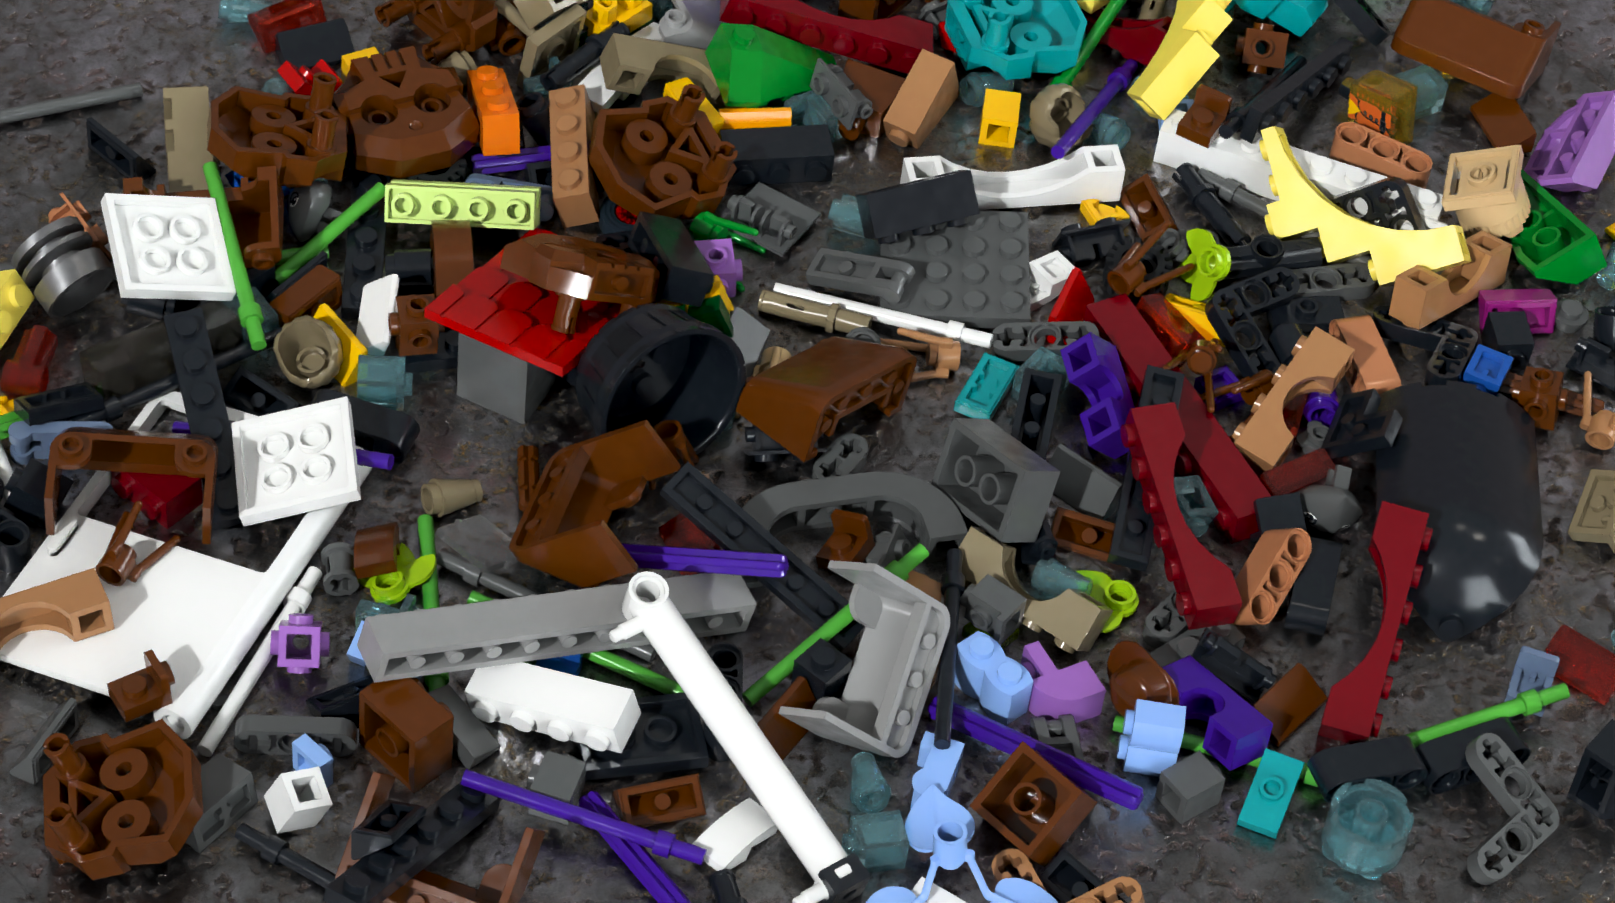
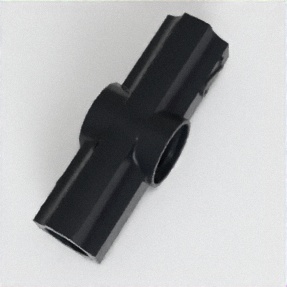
M1262 234L1256 236L1251 245L1226 247L1231 256V267L1228 275L1223 280L1251 278L1276 267L1299 269L1322 266L1321 243L1318 237L1281 241L1276 236Z

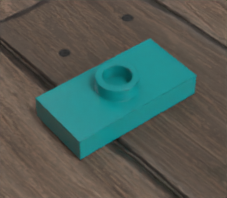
M984 353L957 397L953 411L970 418L992 420L1018 375L1019 365Z
M1266 748L1240 812L1237 825L1276 839L1305 762Z

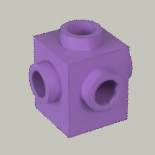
M732 239L694 241L713 274L720 277L728 297H736V282L743 281L741 259H734Z
M292 613L289 614V620L280 621L279 630H271L270 655H278L277 667H287L288 673L295 674L312 673V668L320 667L321 657H329L330 632H322V621H313V614ZM297 634L306 635L309 639V644L305 648H298L295 646L293 638Z

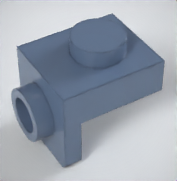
M1522 646L1512 672L1504 702L1515 699L1518 693L1530 689L1540 691L1552 687L1560 658L1542 650ZM1546 706L1542 707L1541 712L1535 713L1533 715L1542 717Z

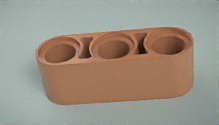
M1344 122L1337 126L1329 154L1330 159L1386 177H1399L1408 184L1424 189L1427 187L1433 166L1432 159L1426 153L1354 122Z
M1370 315L1331 320L1329 334L1355 349L1352 364L1345 373L1352 393L1375 388L1377 393L1381 394L1402 386L1399 374Z
M1269 529L1261 535L1235 579L1243 604L1235 622L1232 623L1233 625H1266L1272 621L1311 554V539L1304 529Z

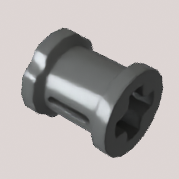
M335 542L324 547L321 551V562L326 567V575L323 578L325 591L333 596L350 595L357 591L359 579L354 572V546L349 543Z

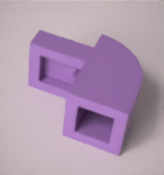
M1039 641L1024 645L1021 664L1028 670L1033 679L1028 710L1034 716H1044L1045 720H1057L1059 715L1072 714L1075 723H1079L1101 715L1106 689L1087 660L1058 670Z

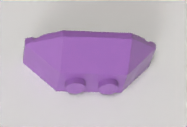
M1615 90L1585 93L1576 100L1577 105L1565 111L1545 129L1524 171L1540 186L1562 192H1588L1597 189L1615 155Z

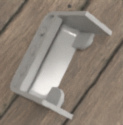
M830 560L828 569L854 583L849 599L850 613L857 622L865 626L842 698L839 700L835 697H822L816 701L812 709L781 706L778 714L822 738L881 756L900 758L911 747L950 629L949 611L943 603L875 563Z

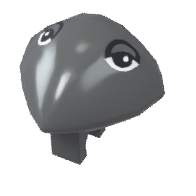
M314 180L312 186L292 187L290 189L287 200L288 220L298 242L302 243L312 238L316 232L322 231L329 225L323 222L325 218L332 220L343 213L332 208L333 192L331 185Z
M1337 464L1335 470H1328L1325 485H1310L1297 491L1300 494L1305 521L1310 527L1320 533L1334 534L1356 524L1362 517V505L1356 496L1348 491L1352 468Z

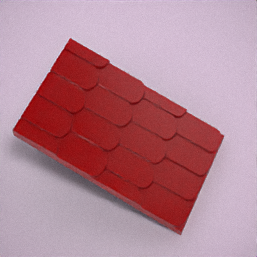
M535 228L534 230H529L520 239L540 233L557 234L545 229ZM502 249L484 266L474 269L457 285L453 283L424 309V317L459 332L457 396L525 425L559 380V376L563 377L578 365L582 353L585 352V348L593 336L598 334L599 330L608 321L617 317L621 304L591 300L581 301L575 334H566L552 330L551 324L554 319L558 295L554 291L546 290L529 282L527 278L500 268L504 251Z

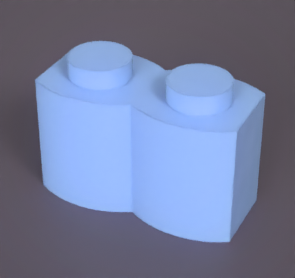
M977 631L957 644L955 684L966 695L979 700L984 712L994 721L1005 726L1025 714L1028 710L1033 686V679L1028 670L1016 660L1006 657L999 643L983 632Z
M1137 699L1134 710L1126 709L1123 734H1120L1117 748V759L1124 760V772L1160 777L1161 771L1176 764L1184 734L1186 706Z

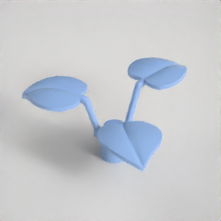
M933 784L914 803L905 822V838L908 844L918 852H933V855L930 857V866L921 894L916 898L915 894L907 888L890 886L879 889L866 901V903H925L939 866L946 870H954L959 868L964 862H968L983 897L991 901L990 903L1058 902L1040 886L1021 878L1002 879L997 883L995 893L991 892L976 863L975 851L967 849V843L975 832V822L972 815L962 805L947 797Z

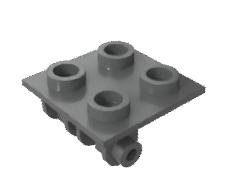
M758 182L746 196L732 195L730 197L727 208L731 211L724 219L757 229L759 231L757 236L731 229L728 230L782 257L816 222L821 213Z

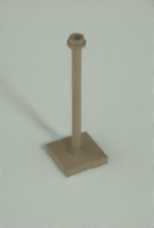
M495 1L494 5L498 7V12L527 36L516 84L525 92H528L540 83L542 73L547 72L578 49L587 11L576 3L542 28L537 26L529 30L518 9L509 1Z

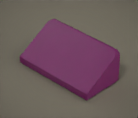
M1550 289L1479 290L1480 333L1482 334L1488 312L1525 311L1532 334L1553 333L1558 299Z

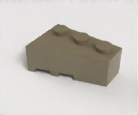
M208 86L163 88L169 193L207 190L208 186L203 165L211 161L216 162L221 176L220 160L207 151V123L210 111Z

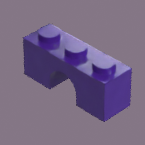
M1090 332L1061 349L1060 352L1069 382L1078 386L1085 393L1091 404V408L1079 414L1089 447L1113 459H1117L1129 452V448H1125L1121 440V426L1125 424L1130 408H1135L1116 346Z
M1190 655L1162 667L1176 684L1179 692L1180 706H1186L1185 720L1198 719L1208 723L1202 746L1204 750L1230 771L1263 756L1265 749L1268 747L1273 723Z

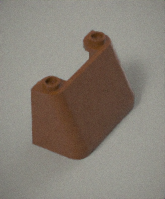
M276 166L257 167V178L254 181L249 182L248 177L241 178V187L224 188L245 267L266 270L274 267L282 259L284 193ZM142 177L123 178V194L211 198L208 189L167 193L164 184H158L156 191L146 188L143 185Z
M837 336L825 338L811 348L757 374L755 377H748L745 380V387H743L736 412L801 461L806 462L817 456L818 449L814 447V444L823 433L828 437L834 435L838 420L872 401L878 405L877 409L888 417L901 411L917 364V358L902 347Z

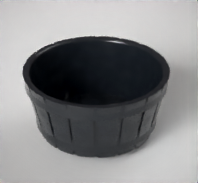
M663 303L638 305L636 308L632 307L623 311L616 318L608 321L586 346L585 352L582 353L575 376L577 399L583 413L588 417L596 436L647 420L653 428L662 421L677 420L680 422L683 432L696 451V454H699L716 439L717 435L722 433L732 419L734 411L736 412L743 387H745L746 366H744V357L740 348L736 346L737 344L730 337L713 325L691 317L687 312L678 307ZM640 360L643 361L641 366H635ZM682 459L677 460L680 465L684 464Z

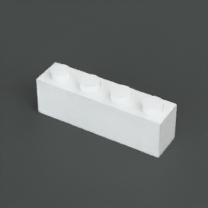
M524 662L476 668L464 690L472 713L481 721L487 723L496 721L512 725L522 732L535 731L550 735L558 741L566 742L570 740L586 744L597 751L609 750L622 753L641 715L634 690Z

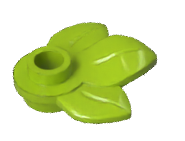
M1195 228L1186 232L1187 243L1192 253L1177 268L1189 263L1195 265L1194 270L1180 277L1192 284L1190 298L1201 302L1208 299L1212 295L1217 282L1223 280L1228 275L1231 267V256L1225 246L1216 244L1210 231Z
M401 543L400 555H397L396 572L359 579V582L370 589L372 598L376 603L381 605L396 604L409 594L411 588L424 583L431 577L437 565L436 556L429 554L415 559L411 550Z
M1079 570L1072 572V579L1077 589L1084 591L1113 610L1101 633L1115 630L1120 626L1123 617H1128L1137 610L1139 597L1134 586L1124 580L1112 581L1107 574L1099 571Z

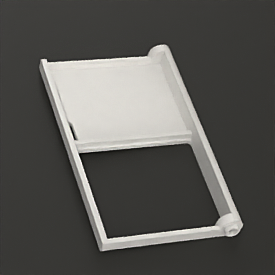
M173 390L150 400L128 430L150 431L166 408L186 414L181 392ZM226 406L230 426L232 422L258 417ZM356 446V449L364 450L363 448ZM358 465L360 486L371 472L372 467ZM97 470L55 526L54 535H48L3 597L96 567L105 554L116 526L86 516L111 484V471ZM349 503L307 512L266 572H258L175 545L169 552L146 569L136 583L127 579L123 585L114 586L106 583L99 577L110 602L115 629L74 642L62 633L51 630L26 632L14 637L0 649V661L109 696L107 683L146 668L143 653L152 649L160 662L166 661L169 664L175 679V684L170 685L173 703L153 711L155 722L163 719L182 740L188 739ZM130 531L124 544L134 549L137 554L135 560L138 565L165 542Z

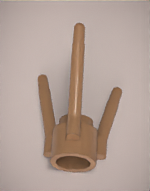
M902 327L897 329L899 335L927 342L928 344L880 338L881 344L926 352V365L933 366L934 370L914 373L910 383L932 378L948 379L949 371H958L961 347L960 342L953 341V338L937 337Z
M1586 371L1583 383V417L1579 427L1586 430L1585 440L1590 446L1600 450H1608L1615 444V413L1609 410H1600L1597 414L1591 416L1592 373Z

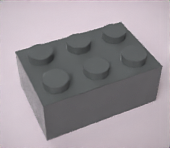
M953 418L931 485L947 495L961 513L999 542H1035L1061 471L989 419Z

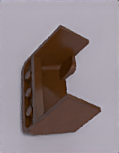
M1411 0L1394 33L1390 46L1395 52L1497 95L1518 99L1544 72L1562 23L1554 21L1546 30L1542 23L1527 19L1513 27L1450 0Z
M647 420L564 447L548 460L510 541L509 549L520 563L582 588L596 587L604 581L636 572L638 568L637 563L608 527V520L613 510L621 507L629 508L635 505L641 499L647 481L680 470L681 465Z
M70 427L63 430L54 438L50 445L44 494L46 535H54L62 470L84 469L205 478L202 506V544L211 545L218 468L217 444L210 437L200 434Z
M373 771L352 831L387 801L395 780L394 776ZM526 827L513 865L496 864L489 868L482 878L479 889L422 870L381 903H519L524 894L546 831ZM351 834L335 879L362 859L352 860Z

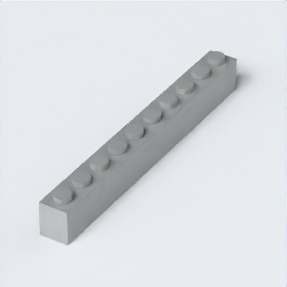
M700 573L664 578L669 587V598L697 638L746 631L757 603L741 575ZM629 583L369 616L365 618L357 646L375 683L650 645L651 643L643 632L617 643L612 642L609 637L611 630L627 621L622 612V602ZM639 597L645 602H652L649 598Z

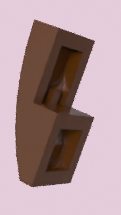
M397 522L358 529L354 541V570L357 578L362 579L396 572L397 555H400L399 526Z

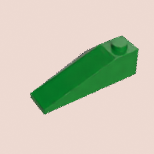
M721 23L705 51L724 104L730 107L759 108L767 106L770 100L780 98L782 101L792 99L794 94L802 92L814 94L809 85L817 59L821 58L826 64L832 63L837 65L831 54L749 24Z
M1522 169L1521 177L1530 201L1531 212L1528 214L1529 217L1526 219V222L1523 223V231L1510 238L1517 261L1536 278L1575 285L1605 268L1607 263L1596 234Z

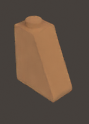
M925 49L921 50L883 119L885 132L890 141L902 147L910 145L919 149L960 94L955 63Z

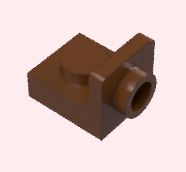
M1200 84L1197 88L1193 105L1178 123L1176 134L1209 148L1219 135V128L1226 122V117L1230 112L1232 97L1209 86Z
M835 509L830 515L834 532L815 556L818 568L832 571L828 569L830 560L862 563L875 546L869 519L866 515Z
M152 649L143 653L146 668L107 683L109 696L125 722L173 703L170 685L175 684L172 670L166 661L160 662Z

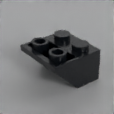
M1613 719L1585 748L1567 795L1568 798L1601 820L1615 819V720Z

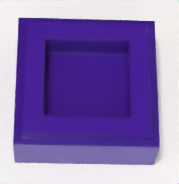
M1227 365L1213 370L1214 389L1239 381ZM1203 375L1196 377L1194 382V388L1200 394L1205 392ZM1227 393L1215 397V412L1243 400L1241 393Z

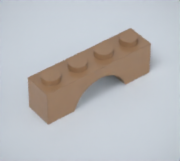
M582 84L550 90L552 199L563 228L599 222L598 191L593 168L588 161L595 113L586 87Z
M1482 230L1466 239L1472 262L1446 269L1440 275L1420 265H1416L1397 275L1388 315L1402 321L1408 327L1419 330L1478 298L1479 290H1492L1505 281L1512 244Z
M1316 326L1308 337L1302 335L1291 352V355L1294 356L1288 366L1281 364L1272 378L1273 388L1268 395L1263 392L1259 395L1251 409V413L1254 415L1247 424L1241 422L1231 437L1232 442L1254 472L1269 481L1272 480L1291 453L1294 436L1287 428L1283 418L1284 408L1291 400L1305 393L1322 392L1332 394L1352 364L1354 348Z
M95 568L0 598V649L14 637L35 630L56 631L77 642L115 629L110 602Z

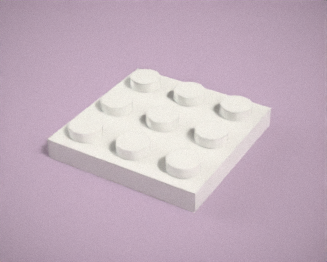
M104 194L101 200V207L121 298L232 301L236 294V288L215 198Z
M347 396L231 423L239 518L243 526L361 500L352 409Z

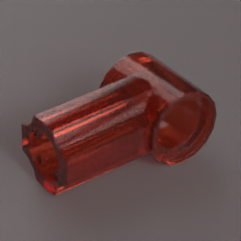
M34 325L33 328L24 331L14 358H8L4 364L1 375L2 393L26 396L47 390L49 366L58 346L57 335L49 331L47 327Z

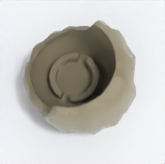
M1059 83L1047 85L1042 91L1037 93V96L1030 103L1029 127L1040 144L1052 148L1086 109V104L1081 98L1080 92L1071 85ZM1093 123L1070 150L1080 147L1084 140L1089 138L1094 127Z
M308 315L296 317L293 321L285 323L274 339L273 350L279 366L291 383L302 388L315 389L328 385L332 378L339 374L340 366L344 361L342 342L336 335L333 327L324 321Z

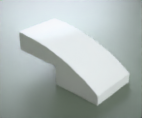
M1058 250L1029 262L1030 312L1060 295L1072 269L1075 268Z
M749 797L721 816L692 844L707 849L704 862L716 871L730 870L746 861L751 848L775 835L778 828L766 810Z

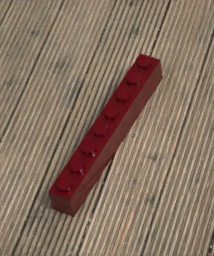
M1126 293L1086 305L1083 321L1093 323L1098 328L1100 338L1116 346L1134 406L1138 407L1147 365L1162 368L1173 358ZM1178 366L1171 370L1183 373ZM1184 377L1178 413L1186 435L1175 461V469L1180 476L1185 477L1192 487L1197 501L1204 504L1211 514L1216 528L1219 531H1223L1231 544L1248 539L1250 534L1259 531L1253 505L1254 500L1270 497L1271 495L1214 415L1208 412L1206 404L1191 383Z

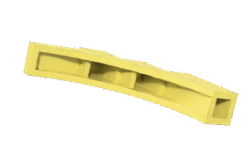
M1177 0L1175 14L1160 47L1143 73L1127 92L1150 117L1165 120L1220 56L1211 46L1233 20L1224 11L1232 0Z
M1272 126L1261 130L1263 140L1259 141L1260 151L1263 159L1269 161L1273 174L1269 175V184L1274 196H1279L1280 201L1266 205L1269 214L1265 215V224L1270 235H1275L1281 241L1319 231L1320 236L1318 239L1322 246V257L1326 258L1327 263L1332 264L1371 254L1372 259L1368 260L1370 275L1373 281L1378 280L1379 286L1385 287L1394 285L1397 275L1416 265H1420L1432 272H1439L1472 262L1462 226L1450 225L1430 230H1395L1376 226L1357 218L1330 201L1308 179L1292 153L1283 128Z

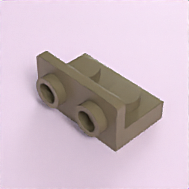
M1591 469L1568 529V534L1573 541L1608 543L1614 554L1615 470Z

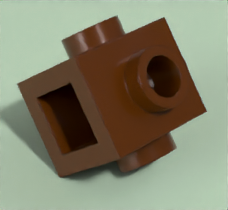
M1253 22V28H1245L1243 35L1237 34L1234 55L1240 56L1239 64L1247 65L1246 72L1267 74L1268 68L1282 70L1284 69L1289 34L1274 32V25ZM1257 42L1262 43L1265 47L1263 55L1259 54L1255 49Z
M434 294L395 296V312L388 313V327L390 336H395L399 356L437 354L439 332H445V326L424 317L425 307L435 300Z
M1526 366L1522 381L1515 380L1511 400L1518 403L1534 419L1535 428L1554 431L1559 411L1566 410L1569 389L1562 388L1564 372Z

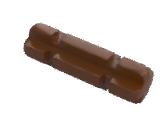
M521 445L517 449L519 509L522 512L525 511L540 479L539 449L535 445Z

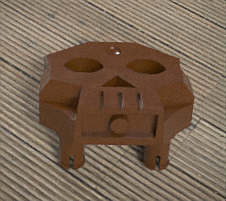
M389 0L375 8V15L379 23H383L384 27H389L392 23L407 15L412 23L434 39L422 46V53L427 62L437 65L453 52L460 53L464 50L473 52L495 39L498 7L494 5L496 0Z
M414 46L398 49V52L395 50L387 51L384 55L381 53L374 54L370 58L365 56L352 59L344 84L333 95L332 106L340 114L345 115L346 135L349 137L356 170L402 179L451 167L479 141L480 125L471 106L463 97V84L455 68L436 66L417 57Z
M326 72L315 73L313 75L311 96L286 92L283 95H277L240 86L232 87L211 101L207 123V151L239 175L248 177L249 181H254L257 178V167L276 166L281 185L286 187L302 188L312 186L313 181L319 177L341 182L347 155L345 115L340 114L332 106L337 78Z
M694 84L685 85L678 101L665 96L642 101L640 107L599 110L593 123L588 161L612 202L637 217L639 212L643 211L671 218L680 216L681 219H693L701 212L709 211L714 213L725 195L729 180L737 170L733 161L737 158L738 151H733L735 146L730 142L720 140L705 112L698 110L705 99V93H701L703 91L701 87Z
M546 233L522 238L505 245L500 268L527 278L529 282L546 290L554 291L558 295L551 329L566 334H575L581 301L591 300L621 304L620 314L632 307L636 308L638 305L654 302L660 277L659 270L652 262L638 254L626 253L623 250L579 237Z
M163 719L115 738H111L105 733L74 741L71 744L66 734L55 733L50 735L43 743V747L46 748L43 751L53 763V766L43 775L45 846L60 865L67 862L74 864L92 880L124 874L131 870V865L161 864L176 856L203 815L201 765L191 748Z

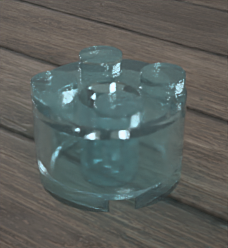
M1365 779L1364 783L1351 785L1352 782L1343 784L1332 798L1322 830V853L1327 859L1332 860L1341 868L1351 873L1362 875L1366 879L1376 880L1383 873L1393 869L1401 860L1413 826V812L1410 813L1406 805L1408 800L1404 794L1389 783L1377 779Z

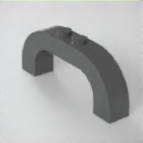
M875 471L843 474L841 476L784 483L760 492L742 507L744 511L776 539L791 532L832 527L833 523L830 515L835 509L866 515L869 522L887 521L895 524L900 523L902 527L914 535L918 543L928 550L929 556L925 559L926 564L947 561L948 550L958 549L968 533L960 511L947 495L924 480L897 472ZM742 576L748 588L764 586L754 576Z

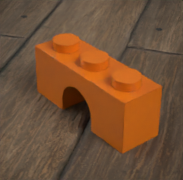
M484 65L476 70H467L468 103L475 116H477V121L480 125L478 142L483 156L520 154L519 111L504 69L492 65Z

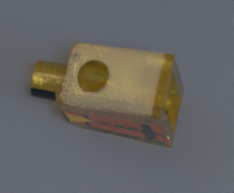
M1372 70L1356 80L1348 77L1341 83L1339 95L1349 101L1348 122L1358 123L1406 145L1413 141L1418 89L1416 85L1380 70Z

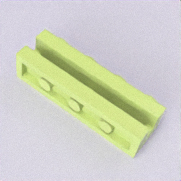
M392 179L390 183L385 185L384 222L431 225L433 220H469L471 227L534 230L540 224L541 187Z

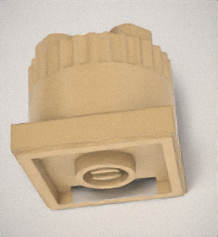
M1521 145L1450 154L1441 203L1445 212H1456L1459 224L1462 226L1467 238L1482 230L1499 238L1502 236L1512 238L1523 231V223L1529 217L1531 205L1521 177L1524 157Z

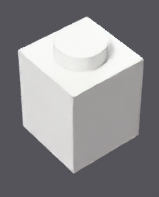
M319 766L281 773L264 795L277 834L315 827L333 805Z

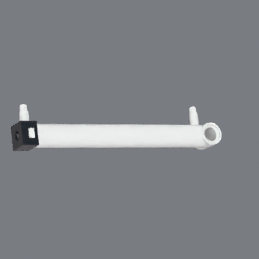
M644 571L637 573L630 580L622 602V612L627 621L611 630L609 637L612 642L617 643L641 632L644 633L814 880L813 886L793 898L792 903H847L861 895L871 875L855 852L848 855L669 598V587L666 580L654 572ZM639 597L649 598L652 602H645Z

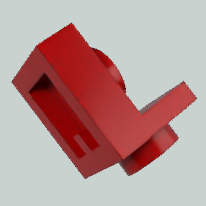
M320 59L311 70L305 65L298 68L288 60L277 70L296 94L311 96L313 75L318 72L330 73L337 78L334 92L343 83L338 74L323 59Z

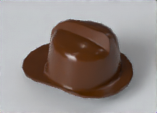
M1128 640L1117 643L1114 646L1107 661V674L1111 687V701L1121 716L1125 717L1126 709L1134 710L1137 699L1180 705L1179 692L1174 680L1137 642Z

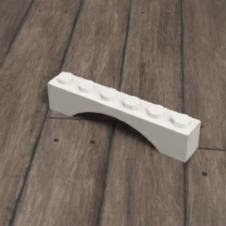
M1118 144L1082 146L1069 155L1048 164L1009 172H987L969 169L952 163L940 155L907 157L903 159L900 184L957 170H971L979 210L1081 204L1082 200L1097 199L1100 200L1099 202H1112L1120 200L1126 169Z

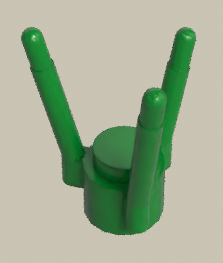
M709 211L699 213L691 223L689 230L693 232L695 241L731 238L732 241L761 254L766 252L765 248L728 230L731 229L757 236L759 231L755 228L718 217ZM740 281L736 282V289L739 292H744L745 286Z

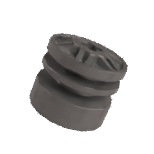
M73 216L57 219L33 233L15 251L10 262L18 274L22 275V279L27 286L36 287L34 295L50 318L67 316L83 308L109 286L116 274L115 268L101 249L91 247L93 240L90 234L84 231L81 222L77 217Z

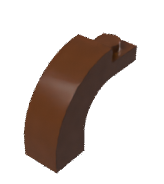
M469 220L431 221L430 247L433 254L435 299L453 283L457 285L474 270L472 234Z

